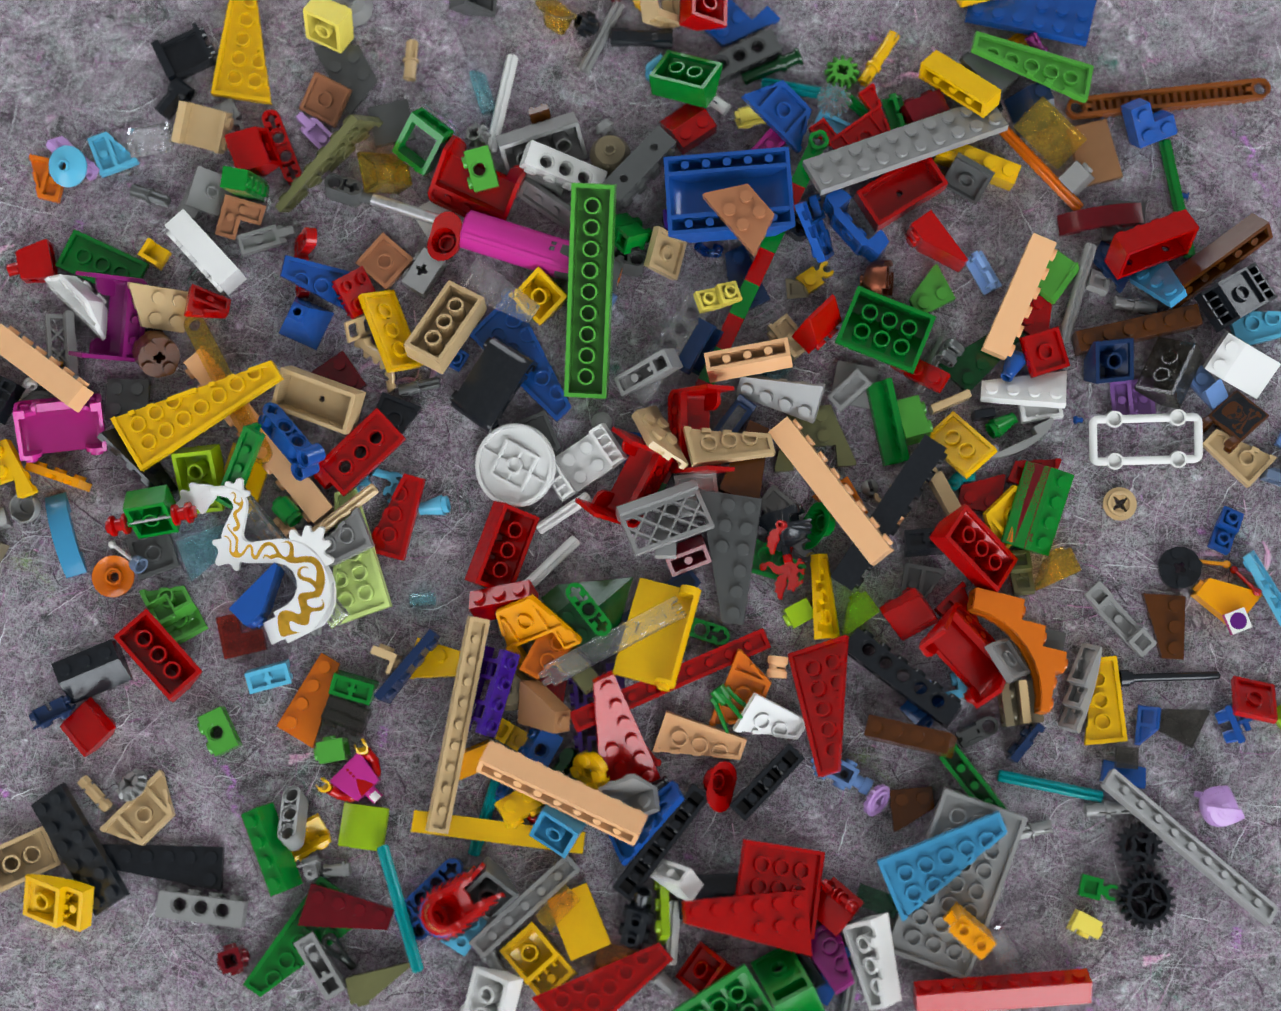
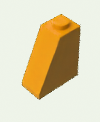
M1207 578L1196 582L1192 588L1194 592L1190 596L1226 625L1222 615L1242 607L1245 608L1248 614L1263 594L1255 596L1252 594L1251 589Z

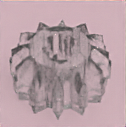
M829 82L826 87H821L820 94L817 95V101H819L817 106L818 108H823V115L828 112L830 113V118L834 114L841 117L842 112H848V106H851L852 99H850L851 91H846V85L839 87V83L836 82L835 86H833Z

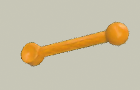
M1200 560L1202 564L1223 566L1226 569L1231 566L1228 560L1224 562Z

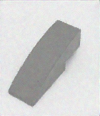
M667 506L665 512L677 516V506ZM655 513V523L658 522L660 514ZM663 516L659 525L671 529L674 520ZM676 523V525H675V527H674V531H676V532H677V523ZM657 529L655 538L661 541L665 540L669 533ZM676 542L655 549V559H676Z

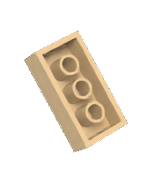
M448 280L404 343L407 357L443 375L487 311L484 297Z

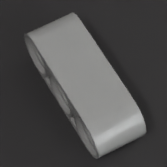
M293 785L287 787L282 794L278 838L288 850L297 851L304 845L309 800L299 787Z

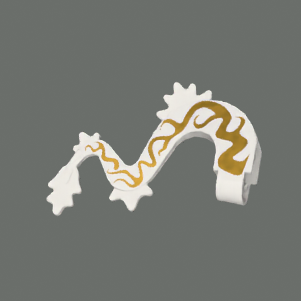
M238 478L234 483L227 481L225 486L191 482L189 484L190 491H180L181 498L176 502L179 508L184 507L185 502H191L201 514L207 512L217 496L226 497L233 504L234 508L223 528L221 539L212 541V544L218 549L215 560L217 566L230 564L235 571L241 569L242 562L279 563L286 565L293 571L297 582L294 598L284 607L274 611L275 616L272 619L263 623L271 645L285 639L289 643L327 623L336 604L337 590L333 573L328 566L335 559L325 552L332 542L324 540L325 528L323 526L312 531L311 526L307 525L304 527L302 535L295 529L289 531V538L252 542L248 541L244 536L249 510L247 497L250 496L251 492L245 490L243 478Z

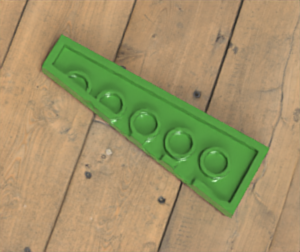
M979 31L975 32L971 53L1064 94L1073 100L1084 104L1087 102L1094 65Z

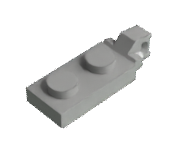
M274 224L237 235L236 237L241 255L245 257L282 246L287 243L286 239H291L297 235L293 226L283 228L282 225Z

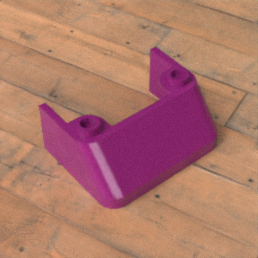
M76 271L75 275L95 277L97 292L101 295L110 296L106 339L102 341L99 337H95L90 342L89 352L69 351L68 355L82 358L135 362L132 352L133 345L136 340L138 341L144 335L145 327L140 326L137 317L138 313L134 307L133 298L127 283L148 284L141 278Z

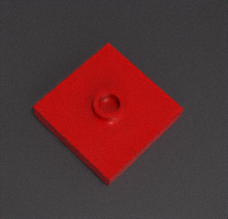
M1059 326L1019 338L1031 378L1070 366Z
M1238 676L1232 677L1233 715L1275 724L1278 721L1275 685Z

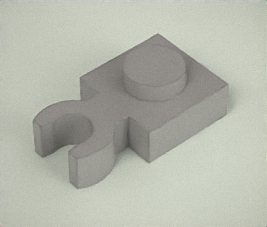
M232 98L213 107L214 109L233 113L234 124L232 130H229L230 133L234 132L236 127H240L241 130L245 129L242 122L237 121L242 116Z

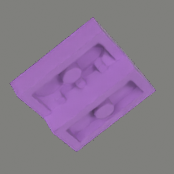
M1153 377L1109 382L1112 411H1118L1122 415L1156 414Z

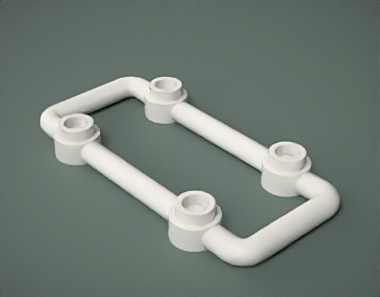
M1173 409L1165 414L1122 415L1118 411H1109L1106 415L1094 416L1089 421V458L1091 463L1097 466H1107L1110 469L1117 470L1123 465L1170 464L1172 467L1181 468L1186 463H1197L1203 456V422L1197 413H1185L1181 409ZM1186 421H1194V455H1186L1181 451H1174L1169 456L1122 457L1119 453H1110L1107 457H1098L1097 424H1106L1109 427L1116 428L1122 423L1169 422L1172 425L1181 426Z

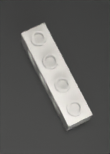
M534 140L526 144L519 165L520 168L524 169L525 173L540 175L543 177V180L549 183L557 182L562 185V188L571 191L572 183H581L578 180L579 174L585 178V183L602 184L608 172ZM540 159L546 160L547 168L540 164ZM560 166L565 168L566 176L560 173Z

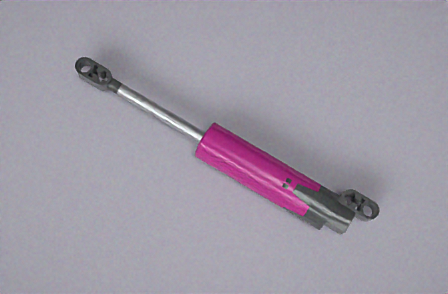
M333 173L327 175L324 180L326 197L348 206L357 207L362 203H366L432 225L435 218L439 215L426 209L363 190V186L358 180ZM473 210L466 214L464 221H461L460 248L533 271L540 267L547 275L568 281L570 241ZM614 245V292L618 288L622 274L632 277H639L643 274L645 268L643 265L646 258L643 252L632 248L631 253L624 255Z

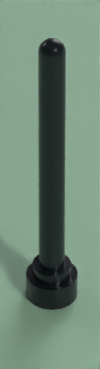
M1119 670L1121 687H1129L1134 682L1217 680L1221 677L1218 671L1133 674L1129 670Z

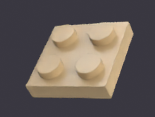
M654 226L643 266L670 280H678L687 242L669 237L668 230L660 226Z

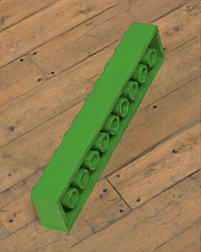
M574 182L571 186L564 397L600 399L608 397L617 184Z

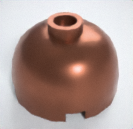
M876 260L869 263L864 274L860 275V286H864L865 289L886 297L892 295L894 272H890L889 266H893L892 261Z

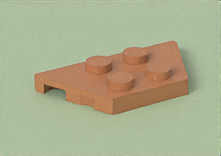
M749 184L704 193L702 195L703 199L754 257L767 234L768 227L774 219V213Z

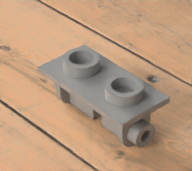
M317 855L303 859L302 864L298 865L297 868H303L304 876L308 880L319 878L323 874L321 861L325 860V858L319 859Z

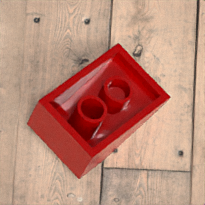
M932 210L910 224L905 235L906 241L911 248L915 247L921 254L958 273L962 271L968 262V258Z

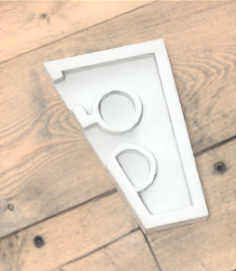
M754 692L741 713L743 719L740 720L738 718L732 729L734 732L744 731L757 735L767 734L779 738L798 740L806 727L802 716Z

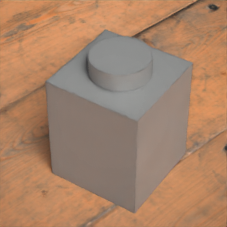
M1075 161L1058 179L1071 193L1077 196L1095 177L1091 174L1093 169L1086 162L1081 164Z

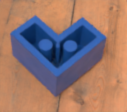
M1141 98L1120 105L1129 144L1141 149L1178 134L1174 114L1163 109L1152 113L1150 102Z

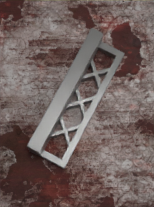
M65 310L63 314H45L47 358L53 357L54 353L56 355L54 358H59L63 361L65 366L75 373L73 377L77 380V356L68 355L69 351H77L74 310ZM50 320H62V329L58 333L51 327ZM56 337L64 344V348L59 353L52 347V341Z

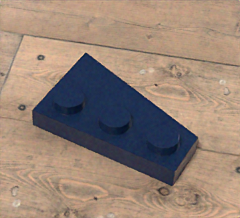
M744 245L725 253L728 282L736 281L739 290L752 265ZM761 283L749 311L770 301L763 283Z

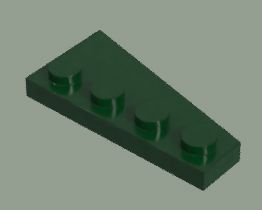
M1022 332L1019 338L1024 337L1025 334ZM987 335L967 346L964 353L957 357V363L954 367L950 368L942 363L938 364V368L948 372L951 375L950 379L963 391L967 389L971 391L1001 360L981 351ZM1018 337L1015 338L1013 342L1014 345H1016L1019 342Z

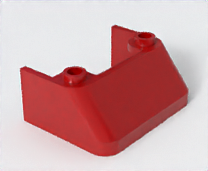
M704 384L673 389L669 393V429L677 438V443L689 463L682 470L678 467L676 459L673 458L672 465L669 468L672 473L711 474L735 471V467H724L721 464L692 467L683 433L684 426L700 430L702 428H710V411L716 410L721 403L720 393L734 391V386Z
M613 427L611 431L624 439L621 447L622 451L629 455L611 491L601 490L597 492L592 502L576 498L575 502L592 516L621 525L616 517V507L656 493L672 465L673 458L665 459L659 453L647 447L643 438ZM635 519L626 521L630 528L637 527L641 523Z

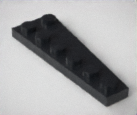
M101 844L117 871L214 890H223L225 847Z

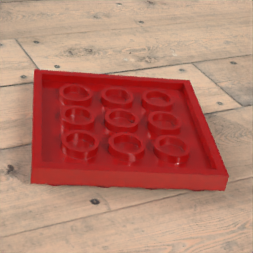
M743 839L735 896L808 890L811 939H814L825 852Z

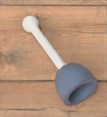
M114 540L108 542L109 548H114L130 560L128 564L132 571L137 574L145 571L148 561L140 555L130 556L117 546Z

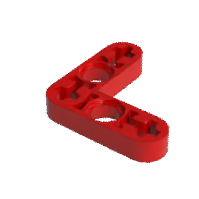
M304 227L294 242V257L309 261V254L317 244L316 228ZM295 284L296 297L308 298L310 292Z

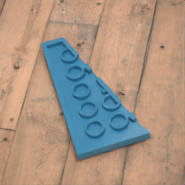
M999 811L877 860L902 922L912 912L919 909L932 895L938 893L959 875L966 866L972 864L986 849L992 847L1008 833Z

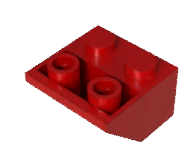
M254 126L224 135L235 168L246 169L258 176L265 177L282 166L268 128Z

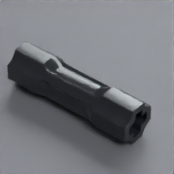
M612 28L611 47L643 46L655 47L657 49H672L673 30L657 29L649 31L630 30L628 28Z

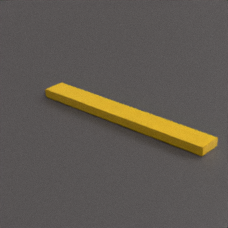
M414 810L411 832L551 850L529 836L534 825L522 824L513 829L512 826L506 828L504 821L452 815L449 833L442 834L425 830L428 811ZM585 832L581 833L571 848V853L583 854Z

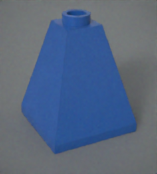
M296 297L279 334L317 351L334 313Z

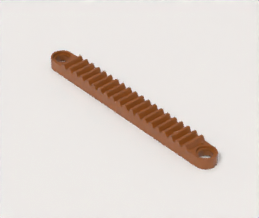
M1252 78L1089 95L1085 104L1071 98L1065 107V113L1073 120L1123 116L1120 105L1138 98L1150 102L1153 113L1162 109L1173 111L1176 109L1188 110L1198 107H1213L1215 105L1222 106L1224 104L1226 106L1239 103L1245 104L1266 98L1271 91V85L1264 78ZM1254 86H1263L1264 93H1256L1254 90ZM1074 103L1079 104L1082 111L1074 113L1071 110V105Z

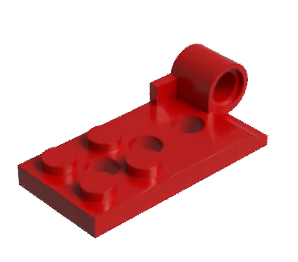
M376 408L332 449L323 461L319 462L320 470L312 476L325 490L334 486L343 496H346L394 452L406 438ZM375 432H380L382 439L379 443L374 444L371 441V436ZM359 447H365L366 455L363 458L356 456V450ZM349 461L351 468L348 472L343 473L340 468L341 464Z

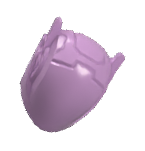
M1227 785L1210 787L1204 790V792H1194V796L1199 798L1200 813L1209 825L1226 827L1245 819L1242 810L1238 808L1235 797Z

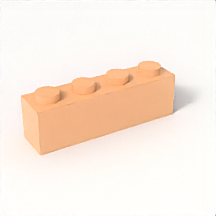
M788 337L704 353L710 383L793 367Z

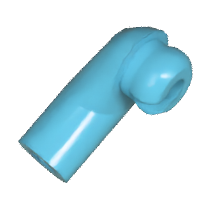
M661 53L646 64L645 77L648 82H650V73L663 57Z

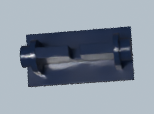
M62 695L49 702L52 710H49L46 704L31 710L29 718L32 722H36L33 730L39 727L45 729L53 724V720L59 717L63 720L71 716L73 709L77 705L70 706V697Z

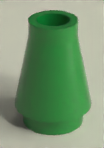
M1010 412L1009 414L988 420L985 429L991 438H1000L1013 425L1018 423V419L1013 412Z

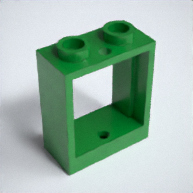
M420 107L411 112L392 152L401 161L413 167L417 173L425 176L435 169L443 148L454 131ZM415 125L437 140L426 161L406 146Z

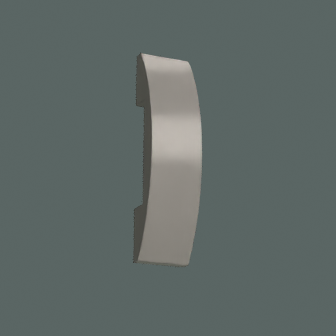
M1051 418L1033 426L1030 429L1032 437L1002 451H999L996 444L993 445L997 448L998 452L988 461L1008 458L1026 450L1047 433L1054 423V419Z
M1100 580L1084 594L1086 600L1102 620L1140 657H1144L1157 644L1155 639L1143 627H1140L1113 598L1114 595Z

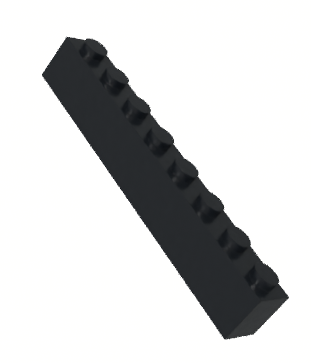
M926 434L870 516V518L873 516L879 523L880 527L878 530L882 535L885 533L888 536L895 535L900 527L897 524L901 517H907L912 509L909 506L913 499L916 501L919 499L924 491L921 489L925 481L928 483L931 481L936 473L933 471L937 463L941 465L948 455L945 453L946 447ZM853 543L831 575V578L851 591L854 587L859 589L865 580L862 575L866 570L870 572L873 565L867 561Z

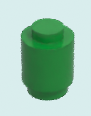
M279 496L272 502L271 510L285 525L293 527L303 518L301 510L288 496Z

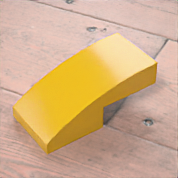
M501 718L495 739L518 752L519 748L524 746L528 732Z

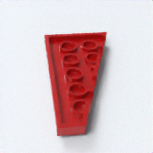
M848 635L787 654L817 775L820 778L841 772Z
M658 942L536 995L531 999L542 1011H617L666 967L673 958Z

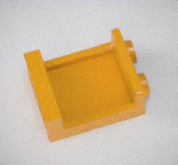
M956 902L942 917L950 925L948 928L949 932L979 959L982 960L996 945L991 931L960 903Z

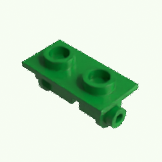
M892 93L889 95V98L881 101L889 127L896 129L905 125L902 113H900L903 99L901 95L897 96L896 93Z

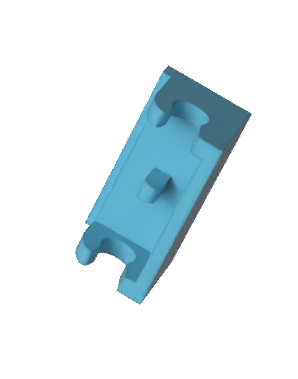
M289 659L247 670L244 675L249 693L253 694L292 683L293 674L289 669Z

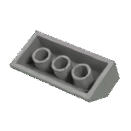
M574 111L495 136L507 174L511 167L520 165L526 144L531 140L579 160L588 158L579 122ZM540 159V164L547 168L546 160Z

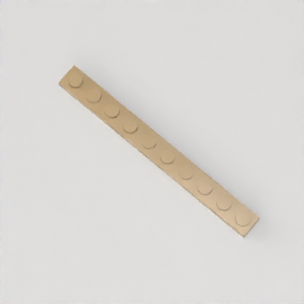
M467 616L425 828L429 832L449 833L490 620Z

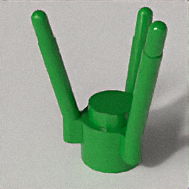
M723 683L710 692L712 696L710 701L715 707L725 733H729L719 703L721 706L727 703L740 720L743 719V716L731 702V699L734 698L744 708L746 703L729 686L726 687Z

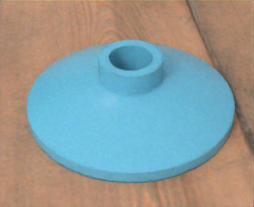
M64 145L58 147L51 154L49 172L52 179L60 186L74 187L84 180L87 173V161L84 154L78 148Z

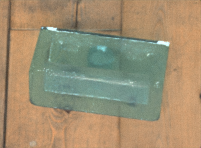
M471 70L469 75L481 115L494 113L495 103L486 75Z

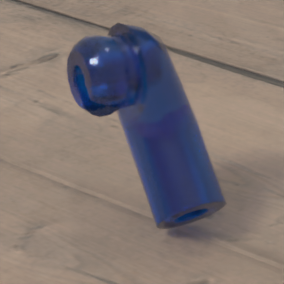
M697 242L694 245V250L703 257L719 258L724 250L718 244H714L712 249L702 242Z

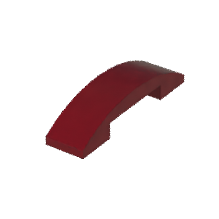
M1141 203L1103 205L1057 215L1059 237L1106 227L1144 224Z

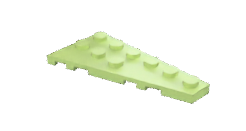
M357 487L346 496H343L340 492L334 493V511L358 493ZM361 506V507H359V508H360V511H361V513H362V515H363V518H364V520H365V523H366V525H367V528H368V530H369V527H368V524H367V520H366V517H365V514H364V510H363V507ZM375 547L333 566L337 593L332 627L393 607Z

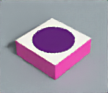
M1244 607L1222 615L1230 635L1252 627Z

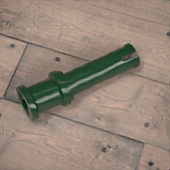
M795 47L793 51L787 54H779L776 59L741 73L742 80L746 86L779 71L786 72L790 67L797 64L802 65V56L798 48Z

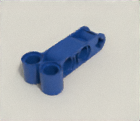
M272 402L264 404L263 414L259 416L258 423L262 425V430L292 464L291 472L294 478L302 481L317 474L320 470L319 462L323 461L326 456L324 448L319 443L311 444L279 405Z

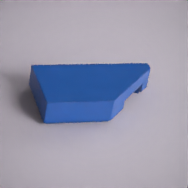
M1138 705L1134 745H1141L1159 730L1160 707Z

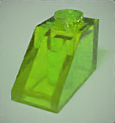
M858 590L848 597L850 602L845 607L841 631L842 636L848 635L880 612L866 591L860 593Z

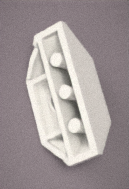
M59 274L46 277L44 280L50 290L71 310H74V313L102 341L106 339L108 324L106 300L99 293L95 295L92 292L94 290L86 280L82 282L77 276Z

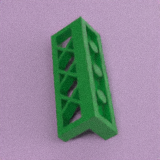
M892 377L874 382L866 389L882 465L884 467L906 462L910 457Z
M255 422L243 426L220 486H225L227 481L234 483L238 478H243L245 488L265 438V434L260 432L261 424ZM217 496L215 501L233 510V504L228 498Z

